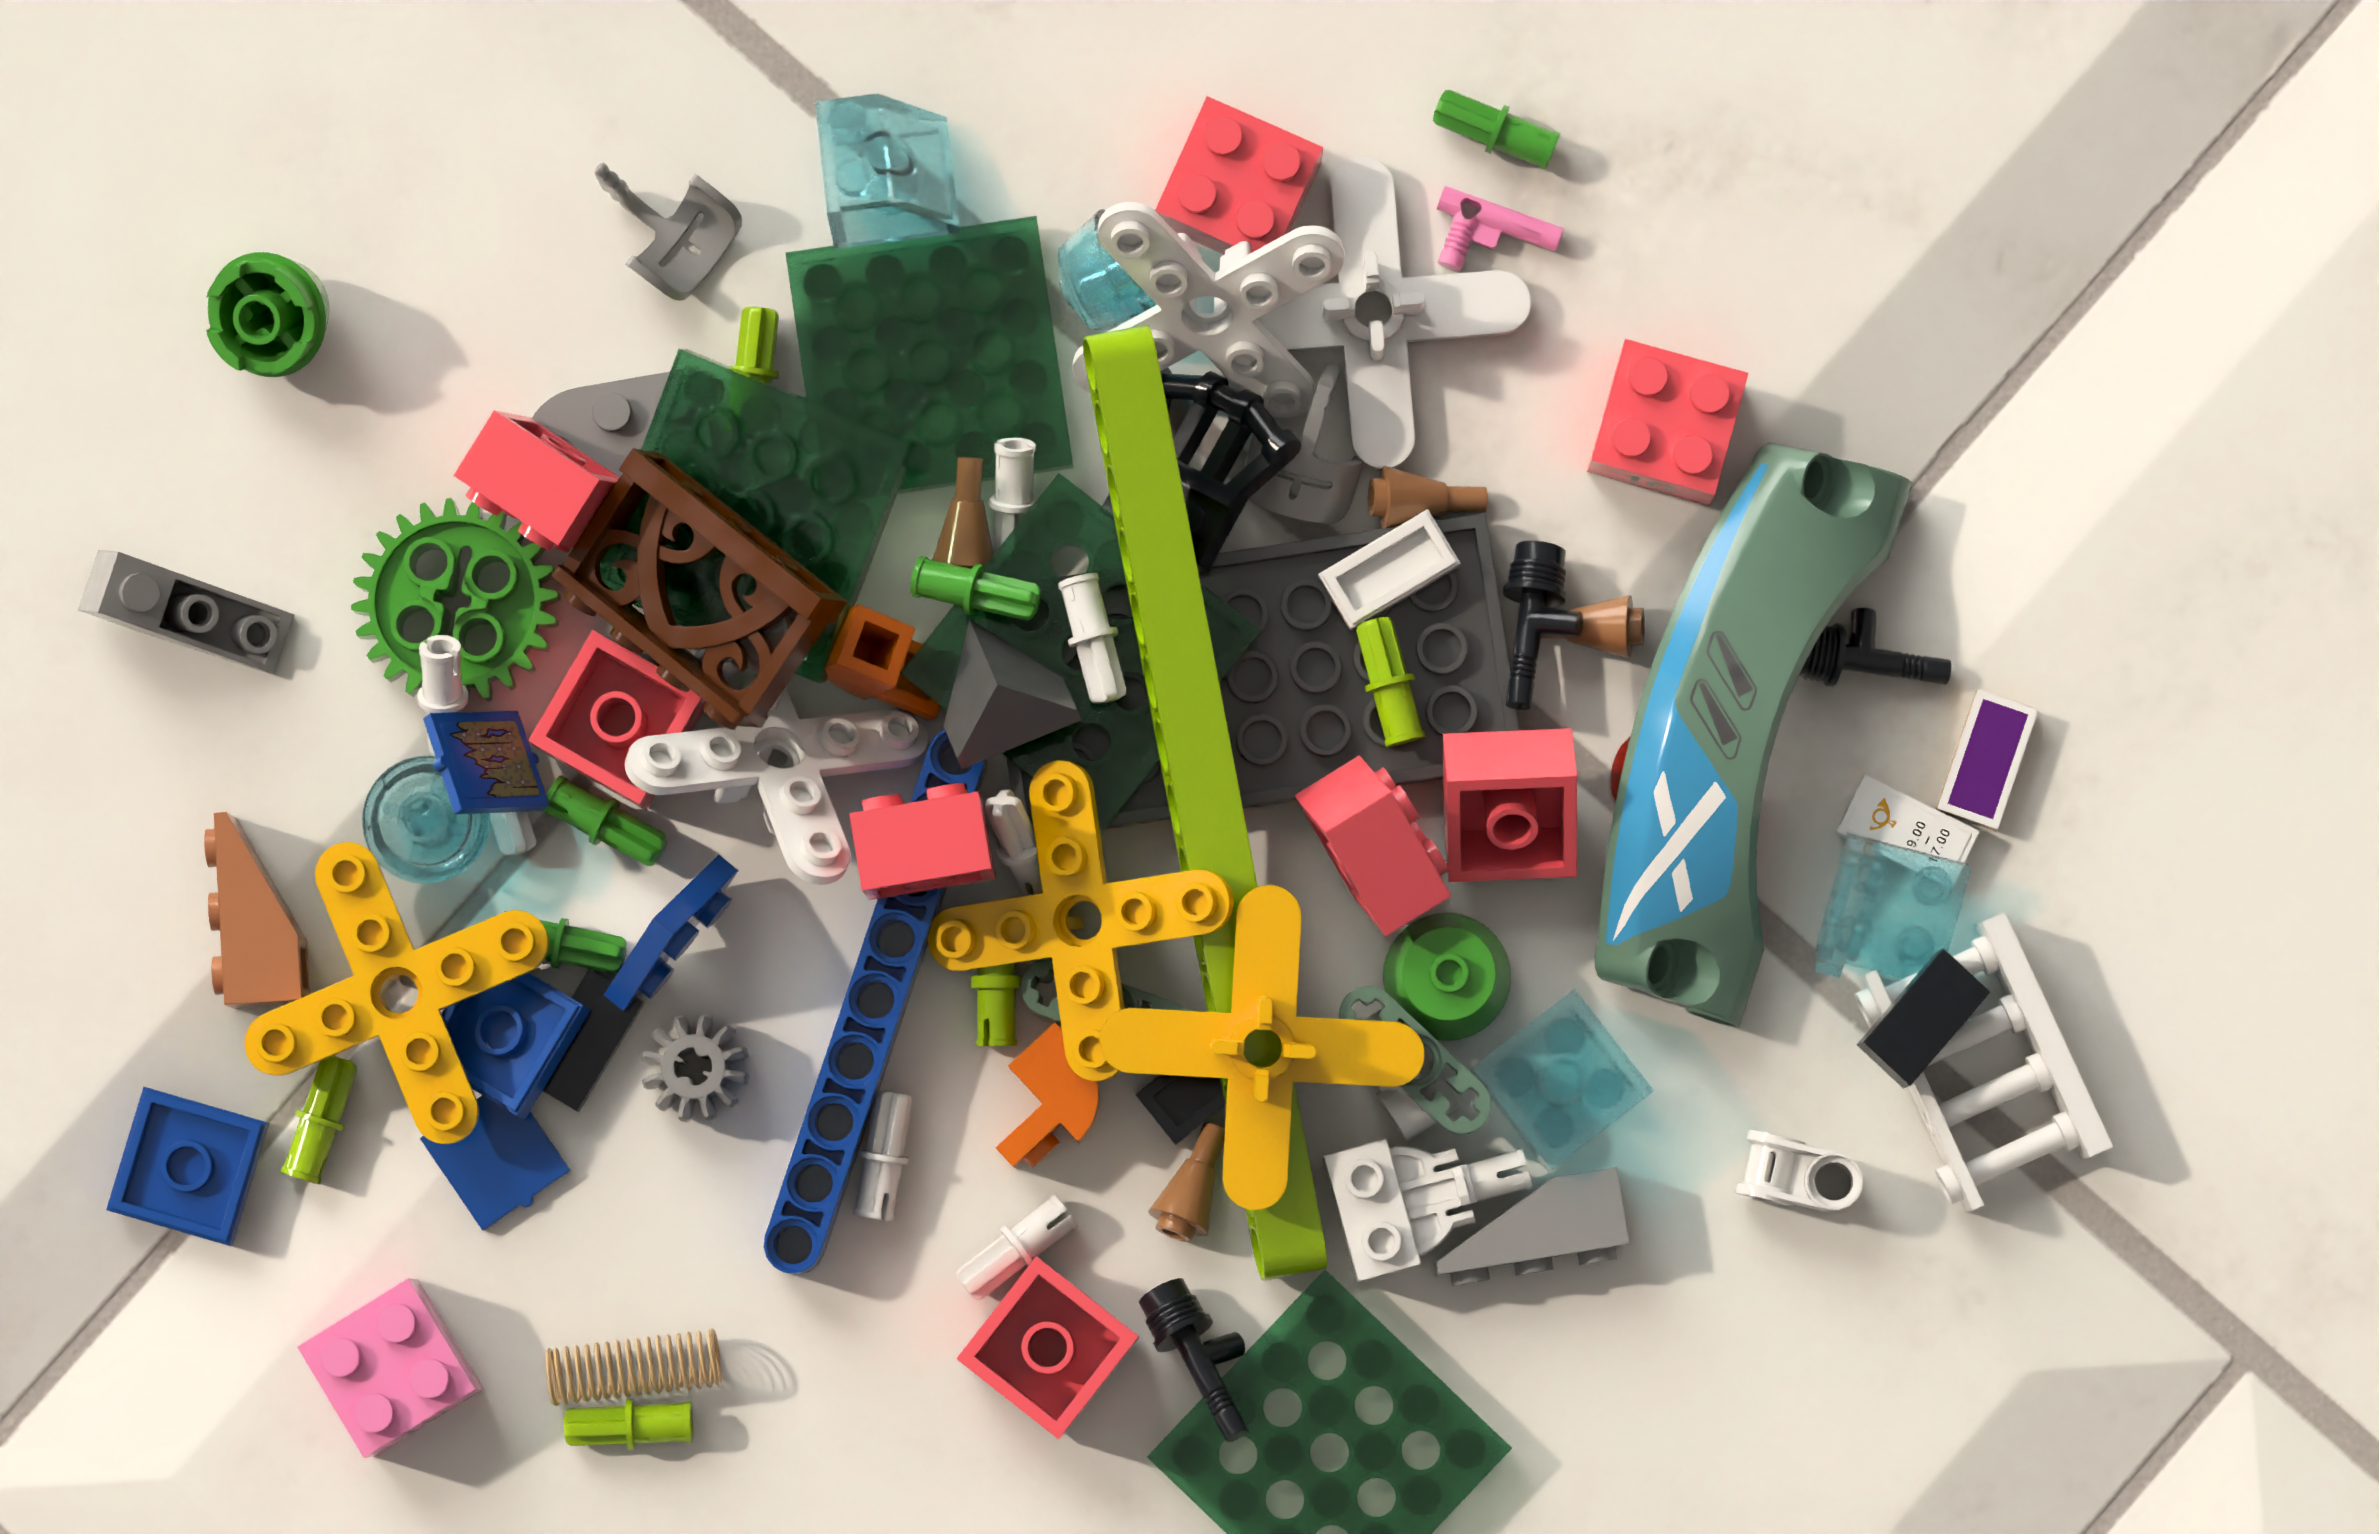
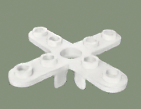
M1355 156L1344 161L1336 169L1331 181L1334 233L1340 237L1344 245V264L1338 273V283L1320 284L1261 316L1258 320L1288 352L1344 347L1352 447L1356 456L1365 465L1373 469L1382 470L1383 466L1395 468L1404 463L1410 456L1415 443L1407 342L1494 336L1511 333L1521 327L1526 321L1531 308V296L1528 287L1520 277L1503 270L1402 278L1393 176L1387 166L1380 160L1370 156ZM1367 292H1379L1385 295L1392 306V315L1385 325H1383L1382 320L1370 321L1369 328L1362 325L1355 316V303L1360 296Z
M1123 202L1111 206L1102 214L1098 225V239L1101 246L1157 304L1110 331L1148 325L1154 338L1160 371L1201 350L1239 391L1248 389L1262 396L1264 407L1272 417H1294L1310 407L1314 397V382L1311 375L1258 318L1330 280L1340 272L1344 264V245L1336 233L1321 226H1303L1292 230L1252 253L1251 244L1247 241H1242L1225 250V255L1220 257V270L1214 273L1202 261V254L1198 251V246L1185 233L1177 234L1151 207L1137 202ZM1203 296L1214 297V313L1206 314L1196 311V298ZM1081 346L1074 355L1072 373L1075 382L1083 390L1090 393L1083 346Z
M747 669L745 672L726 679V681L737 690L745 689L753 683L759 672ZM785 687L767 715L769 717L762 728L737 726L735 730L724 727L642 737L631 745L625 759L626 774L635 786L650 794L671 795L716 789L713 800L718 804L739 802L741 798L747 797L751 785H757L763 801V817L769 832L776 835L790 870L806 882L825 885L838 881L845 874L850 863L851 852L822 777L914 765L922 758L928 744V735L925 727L916 717L897 709L799 719L787 687ZM773 748L784 752L788 756L784 768H777L767 764Z

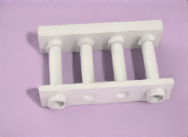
M2006 912L1974 925L1979 937L1971 941L1972 948L1953 956L1972 975L1984 971L1987 976L1996 973L2006 996L1998 999V1007L1967 1020L1928 1066L2007 1030H2011L2013 1034L2022 1031L2033 1055L2025 1058L2026 1065L1940 1104L1937 1103L1924 1072L1908 1087L1944 1165L1935 1169L1940 1186L1949 1203L1952 1205L1960 1201L1964 1211H1973L1984 1206L1976 1186L2062 1147H2065L2068 1152L2077 1149L2080 1158L2084 1159L2113 1147ZM1877 970L1858 977L1863 990L1856 992L1855 998L1870 1028L1918 972L1885 987ZM2037 1088L2040 1093L2050 1090L2060 1112L2052 1116V1124L1971 1161L1964 1162L1949 1127Z

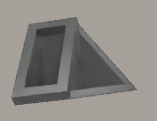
M969 619L944 722L945 731L961 769L1081 721L1079 712L1062 676Z

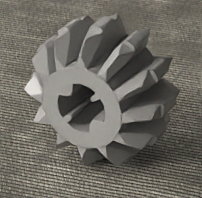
M708 1014L700 1016L696 1034L691 1033L689 1022L685 1016H676L674 1018V1026L679 1038L673 1040L666 1032L659 1028L652 1034L655 1041L666 1048L663 1056L651 1051L642 1053V1062L651 1066L661 1067V1073L648 1075L642 1080L643 1087L650 1090L664 1085L668 1086L655 1103V1106L661 1111H666L679 1097H682L678 1110L680 1121L690 1122L694 1113L695 1102H700L701 1111L705 1119L713 1121L717 1119V1110L712 1098L718 1095L731 1108H734L739 1103L736 1095L725 1088L728 1080L740 1085H747L749 1083V1074L739 1070H730L731 1063L743 1061L749 1057L748 1049L743 1046L735 1047L728 1051L723 1050L736 1033L735 1029L730 1025L724 1026L712 1040L709 1039L713 1027V1018ZM692 1051H695L698 1057L703 1060L711 1059L712 1071H703V1074L708 1079L700 1085H696L694 1080L689 1077L680 1076V1064L688 1065V1062L683 1058Z

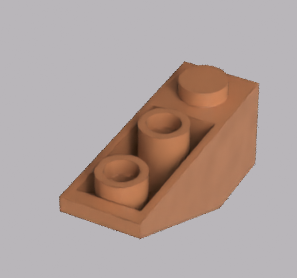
M227 812L213 813L214 829L205 830L204 848L207 866L217 868L218 892L209 893L210 928L212 931H220L221 956L213 957L211 964L212 984L215 995L224 994V1005L234 1009L286 1005L309 995L310 985L306 937L237 818Z

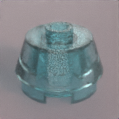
M1104 209L1097 211L1058 248L1059 284L1068 305L1073 310H1076L1082 321L1092 330H1112L1157 305L1101 246L1098 239V225L1102 214L1106 211Z
M435 756L412 757L388 768L372 785L363 807L362 828L369 850L375 855L379 864L385 870L400 879L413 883L429 884L442 882L465 871L483 850L490 829V813L454 815L441 772L436 771L433 763L436 761Z

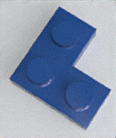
M720 855L710 862L652 919L604 996L622 1011L641 993L649 999L653 998L674 972V968L667 964L670 957L676 961L699 934L700 931L696 926L701 923L707 929L710 928L729 906L732 898L724 892L739 870Z

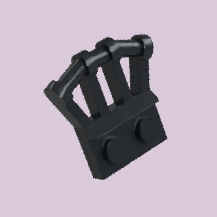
M1165 368L1160 372L1168 414L1171 399L1193 400V404L1173 441L1197 566L1209 571L1248 499L1295 458L1302 444L1291 430H1282L1265 409L1262 396L1253 391L1244 389L1238 392L1229 387L1227 378L1212 371L1205 373L1203 376L1172 374L1169 368ZM1220 410L1228 415L1229 421L1201 471H1198L1188 465ZM1253 433L1263 445L1261 454L1226 485L1223 484L1250 434ZM1108 494L1099 513L1114 521L1110 494Z

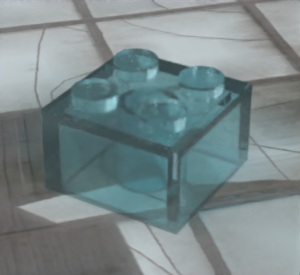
M1575 988L1470 1070L1485 1085L1491 1100L1547 1172L1552 1171L1654 1092Z

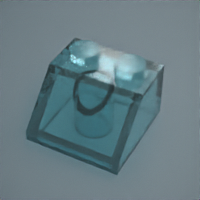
M878 93L815 101L826 211L834 249L960 233L947 117Z

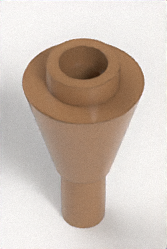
M959 457L957 459L955 498L951 500L932 558L934 561L970 569L975 564L984 566L996 564L984 501L980 500L983 459L972 457Z
M1383 466L1379 478H1371L1369 482L1368 511L1370 516L1379 517L1382 529L1399 526L1427 509L1432 517L1445 515L1446 511L1486 512L1488 493L1486 487L1447 486L1444 482L1388 466Z
M1627 595L1570 609L1568 611H1580L1583 614V629L1580 637L1541 635V638H1564L1574 644L1630 659L1632 647L1643 646L1644 608H1633L1632 596Z
M1207 1122L1203 1124L1190 1159L1184 1161L1148 1210V1213L1158 1220L1155 1228L1160 1233L1188 1243L1192 1241L1194 1235H1208L1216 1172L1213 1168L1224 1143V1128Z

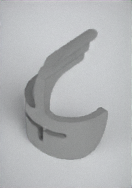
M605 163L599 164L595 169L594 173L601 188L609 193L612 199L619 201L624 209L655 231L654 241L637 257L631 256L625 265L671 299L682 301L688 298L714 269L742 226V217L739 210L723 194L700 176L694 174L689 180L688 191L674 215L664 218L638 198L629 189L627 183L619 179L615 172L610 171ZM698 214H704L700 224L688 239V242L699 249L701 253L695 256L682 247L665 267H661V262L678 244Z
M1327 363L1325 365L1307 416L1300 441L1302 444L1301 449L1295 458L1282 469L1303 477L1331 482L1332 485L1321 486L1301 481L1297 496L1292 497L1290 491L1294 479L1277 473L1248 499L1249 501L1269 511L1313 523L1335 524L1347 514L1364 462L1357 456H1354L1351 461H1328L1319 459L1314 453L1323 420L1340 372V367L1337 364ZM1254 434L1243 469L1261 454L1263 445Z

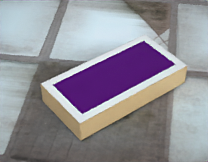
M1977 689L1935 809L1946 815L1997 831L2039 709Z

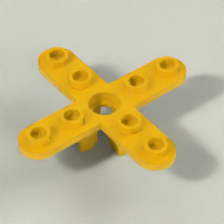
M1058 760L1043 765L1033 776L1029 788L1043 893L945 909L932 922L928 934V947L935 961L942 967L952 971H966L1052 958L1066 1060L1070 1068L1081 1078L1089 1081H1104L1115 1077L1121 1072L1105 1060L1100 1049L1099 1040L1105 1021L1113 1013L1125 1009L1116 948L1216 932L1227 923L1232 914L1233 894L1227 881L1219 874L1210 870H1190L1107 883L1092 779L1088 772L1080 765L1071 761ZM1079 902H1091L1101 913L1102 924L1099 932L1087 940L1080 939L1071 932L1084 929L1082 916L1068 917L1072 907Z
M342 842L328 848L319 858L315 869V880L354 976L260 1015L251 1023L246 1032L244 1042L246 1055L251 1064L259 1071L272 1076H284L379 1036L413 1120L421 1134L439 1144L460 1142L468 1137L476 1127L479 1118V1106L440 1010L535 970L544 961L548 952L549 937L543 923L534 915L521 910H510L415 950L375 855L357 843ZM407 976L417 986V1001L406 1012L389 1011L386 999L380 996L382 985L386 980L393 982Z
M1262 885L1250 890L1238 905L1235 928L1231 1013L1125 1008L1113 1013L1105 1021L1099 1038L1100 1049L1105 1060L1121 1072L1228 1078L1222 1180L1229 1198L1238 1206L1249 1210L1268 1208L1274 1205L1285 1192L1288 1181L1293 1082L1397 1087L1410 1082L1417 1076L1423 1066L1425 1056L1424 1046L1419 1035L1412 1028L1400 1022L1296 1016L1301 910L1297 900L1290 892L1275 885ZM1256 1029L1273 1031L1277 1034L1282 1044L1279 1059L1268 1067L1254 1066L1244 1056V1040L1249 1033Z

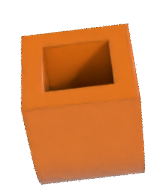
M856 604L843 612L823 669V674L837 687L863 700L874 697L926 720H932L938 716L957 658L912 640L916 628Z
M1054 1022L1008 1065L1009 1069L1042 1103L1039 1108L995 1147L1014 1168L1024 1160L1031 1168L1041 1162L1060 1143L1053 1133L1061 1125L1080 1144L1090 1132L1097 1117L1100 1101L1098 1081L1083 1079L1070 1068L1065 1056L1062 1029Z

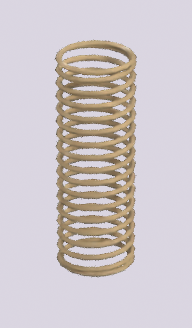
M713 1328L706 1331L709 1349V1377L703 1352L702 1334L699 1330L696 1332L699 1352V1379L693 1355L692 1336L689 1331L686 1333L689 1355V1381L684 1364L681 1334H676L679 1383L673 1361L671 1336L669 1334L666 1335L669 1384L664 1369L661 1337L659 1335L655 1337L659 1368V1383L657 1384L653 1366L651 1339L647 1336L645 1344L648 1360V1386L643 1369L641 1342L637 1337L635 1339L638 1362V1388L632 1365L630 1340L626 1339L628 1390L622 1368L620 1342L616 1340L615 1354L618 1368V1392L612 1371L610 1343L608 1341L604 1343L608 1371L607 1391L602 1374L600 1345L597 1342L594 1344L598 1375L597 1393L592 1376L590 1347L587 1343L584 1345L587 1395L582 1379L580 1349L578 1345H575L574 1359L577 1373V1397L572 1381L569 1348L567 1346L563 1348L567 1375V1398L562 1384L559 1349L555 1347L552 1351L551 1348H548L546 1350V1374L550 1400L554 1406H558L561 1399L568 1405L571 1397L575 1403H579L581 1397H583L584 1401L589 1402L591 1396L596 1401H599L602 1394L605 1399L609 1400L612 1392L619 1399L622 1390L626 1397H630L632 1389L637 1396H640L643 1389L647 1395H650L653 1387L655 1392L660 1394L663 1385L669 1393L672 1391L673 1383L676 1390L681 1391L683 1382L688 1390L692 1389L693 1383H695L697 1388L701 1389L704 1381L709 1388L712 1387L714 1381L719 1387L722 1378L716 1331Z

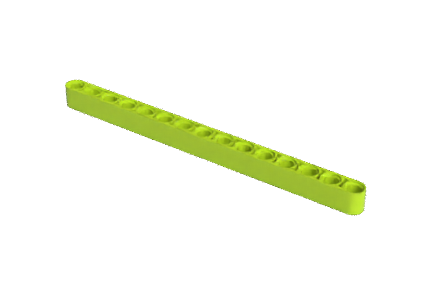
M1142 325L1084 336L1083 355L1181 872L1190 870L1213 871L1227 881L1233 894V910L1227 923L1216 932L1193 936L1207 1012L1231 1013L1237 908L1246 893L1258 887L1156 346L1150 327ZM1256 1029L1249 1033L1244 1040V1056L1254 1066L1268 1067L1274 1064L1281 1055V1041L1277 1034L1271 1030ZM1220 1078L1226 1107L1228 1078ZM1293 1082L1288 1181L1285 1192L1274 1205L1262 1210L1245 1209L1255 1263L1262 1281L1327 1268L1325 1240L1295 1082Z

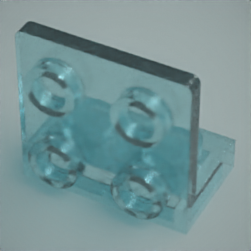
M1847 832L1813 952L1815 972L1840 978L1844 964L1871 971L1877 970L1878 973L1901 979L1919 972L1936 951L1943 948L1947 952L1949 951L1971 875L1970 866L1967 863Z

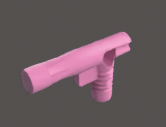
M1445 186L1437 210L1454 215L1452 221L1453 225L1450 226L1451 231L1448 232L1449 237L1446 238V243L1443 245L1444 249L1440 253L1438 264L1453 271H1461L1466 259L1464 255L1468 253L1466 249L1470 248L1469 243L1472 242L1488 249H1495L1501 233L1556 252L1564 228ZM1461 204L1475 206L1480 209V212L1472 219H1465L1462 216Z

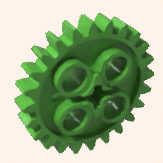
M446 498L443 516L436 517L426 503L420 504V523L413 525L406 517L399 514L396 516L402 534L396 539L381 531L376 534L379 542L386 549L382 556L363 553L361 558L374 569L372 577L362 576L353 579V583L358 588L369 594L368 599L351 604V610L356 614L369 616L370 622L359 627L355 631L356 635L360 639L370 640L377 638L378 643L370 649L366 656L372 663L380 662L387 658L391 659L383 675L390 682L399 679L405 673L409 674L405 692L414 697L422 687L423 682L419 654L420 643H410L405 640L403 625L411 614L418 611H426L432 614L434 619V629L429 637L447 634L451 612L441 602L443 597L455 596L459 582L461 552L464 548L469 547L472 549V557L466 568L461 588L462 593L471 601L469 608H458L454 620L453 637L461 644L460 665L462 685L467 688L468 693L470 688L476 687L487 702L492 701L493 690L491 682L499 679L510 690H514L516 684L511 670L518 666L527 672L534 673L536 668L528 658L527 653L531 648L549 652L551 648L538 633L540 628H553L559 625V621L555 617L543 612L545 605L561 600V595L558 591L542 588V583L552 578L551 575L555 568L552 565H534V562L541 557L546 549L535 543L522 547L521 543L525 537L518 532L522 522L514 525L506 532L504 527L507 514L500 512L498 516L492 514L486 521L483 520V509L471 502L466 515H460L455 501L452 498ZM429 550L445 552L447 568L439 578L432 581H424L418 578L416 564L423 553ZM492 562L507 564L510 570L508 584L496 593L481 591L478 585V576L481 570ZM479 624L494 626L497 632V641L494 647L483 655L467 653L465 638L468 631Z

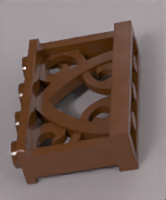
M632 448L619 468L623 472L563 564H558L551 576L567 589L564 598L571 605L587 615L595 617L598 614L611 624L613 628L610 631V635L619 644L637 654L645 652L660 665L656 672L662 679L679 690L688 692L691 689L706 701L703 710L714 721L731 730H735L737 726L762 728L769 717L767 715L827 624L835 623L848 601L665 455L659 452ZM646 492H648L650 497L643 515L640 533L622 530ZM683 524H687L692 528L694 539L692 545L687 550L678 551L666 547L667 539L680 542L678 530ZM619 544H628L638 549L637 561L623 559L611 566L623 569L626 574L624 587L620 590H613L602 580L600 562L609 548ZM719 549L726 555L720 571V592L723 603L732 618L703 626H677L667 595L665 561L677 564H692L706 559ZM747 574L754 577L757 583L756 591L752 595H742L744 600L753 607L748 611L743 606L737 592L738 581ZM641 600L644 615L632 605ZM795 610L799 614L774 650L763 631L775 625ZM749 639L758 653L759 673L749 687L737 690L727 683L723 677L722 668L724 663L732 658L737 662L740 672L746 671L748 655L740 641ZM687 649H706L702 662Z

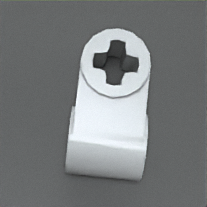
M1748 1130L1746 1140L1752 1146L1744 1181L1736 1183L1734 1193L1787 1206L1793 1204L1824 1212L1844 1210L1858 1199L1863 1188V1175L1859 1165L1851 1157L1839 1152L1805 1145L1804 1142L1792 1138ZM1773 1153L1775 1159L1770 1181L1767 1183L1765 1182V1175L1770 1154ZM1837 1165L1848 1173L1851 1183L1847 1196L1836 1201L1828 1200L1818 1193L1815 1186V1176L1821 1167Z

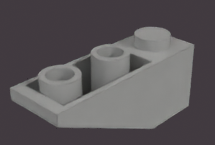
M98 550L78 607V611L129 629L269 674H275L295 615L130 555Z
M1617 1167L1551 1178L1434 1263L1436 1276L1450 1274L1452 1286L1490 1280L1488 1267L1514 1263L1516 1276L1554 1270L1552 1257L1577 1253L1579 1265L1617 1260L1615 1247L1630 1244Z

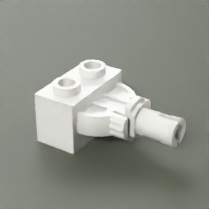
M1387 1139L1324 1156L1325 1169L1357 1282L1421 1265L1419 1256L1433 1251L1442 1244L1452 1229L1475 1223L1473 1210L1448 1215L1449 1210L1522 1189H1532L1533 1185L1529 1171L1504 1178L1497 1177V1173L1527 1165L1522 1148L1515 1149L1514 1152L1440 1172L1436 1171L1437 1166L1459 1160L1455 1148L1431 1154L1423 1149L1411 1146L1389 1147Z

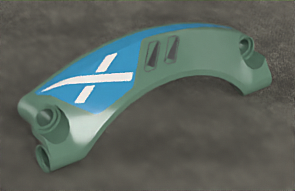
M1769 442L1762 445L1756 452L1751 466L1738 484L1709 534L1682 589L1655 655L1637 710L1620 778L1607 849L1598 945L1594 957L1595 970L1598 977L1603 981L1644 991L1663 1000L1686 1005V1012L1706 1020L1734 1028L1740 1027L1764 952L1757 897V839L1762 794L1778 728L1799 674L1819 636L1853 590L1889 559L1913 482L1909 479L1863 463L1837 459L1825 453Z

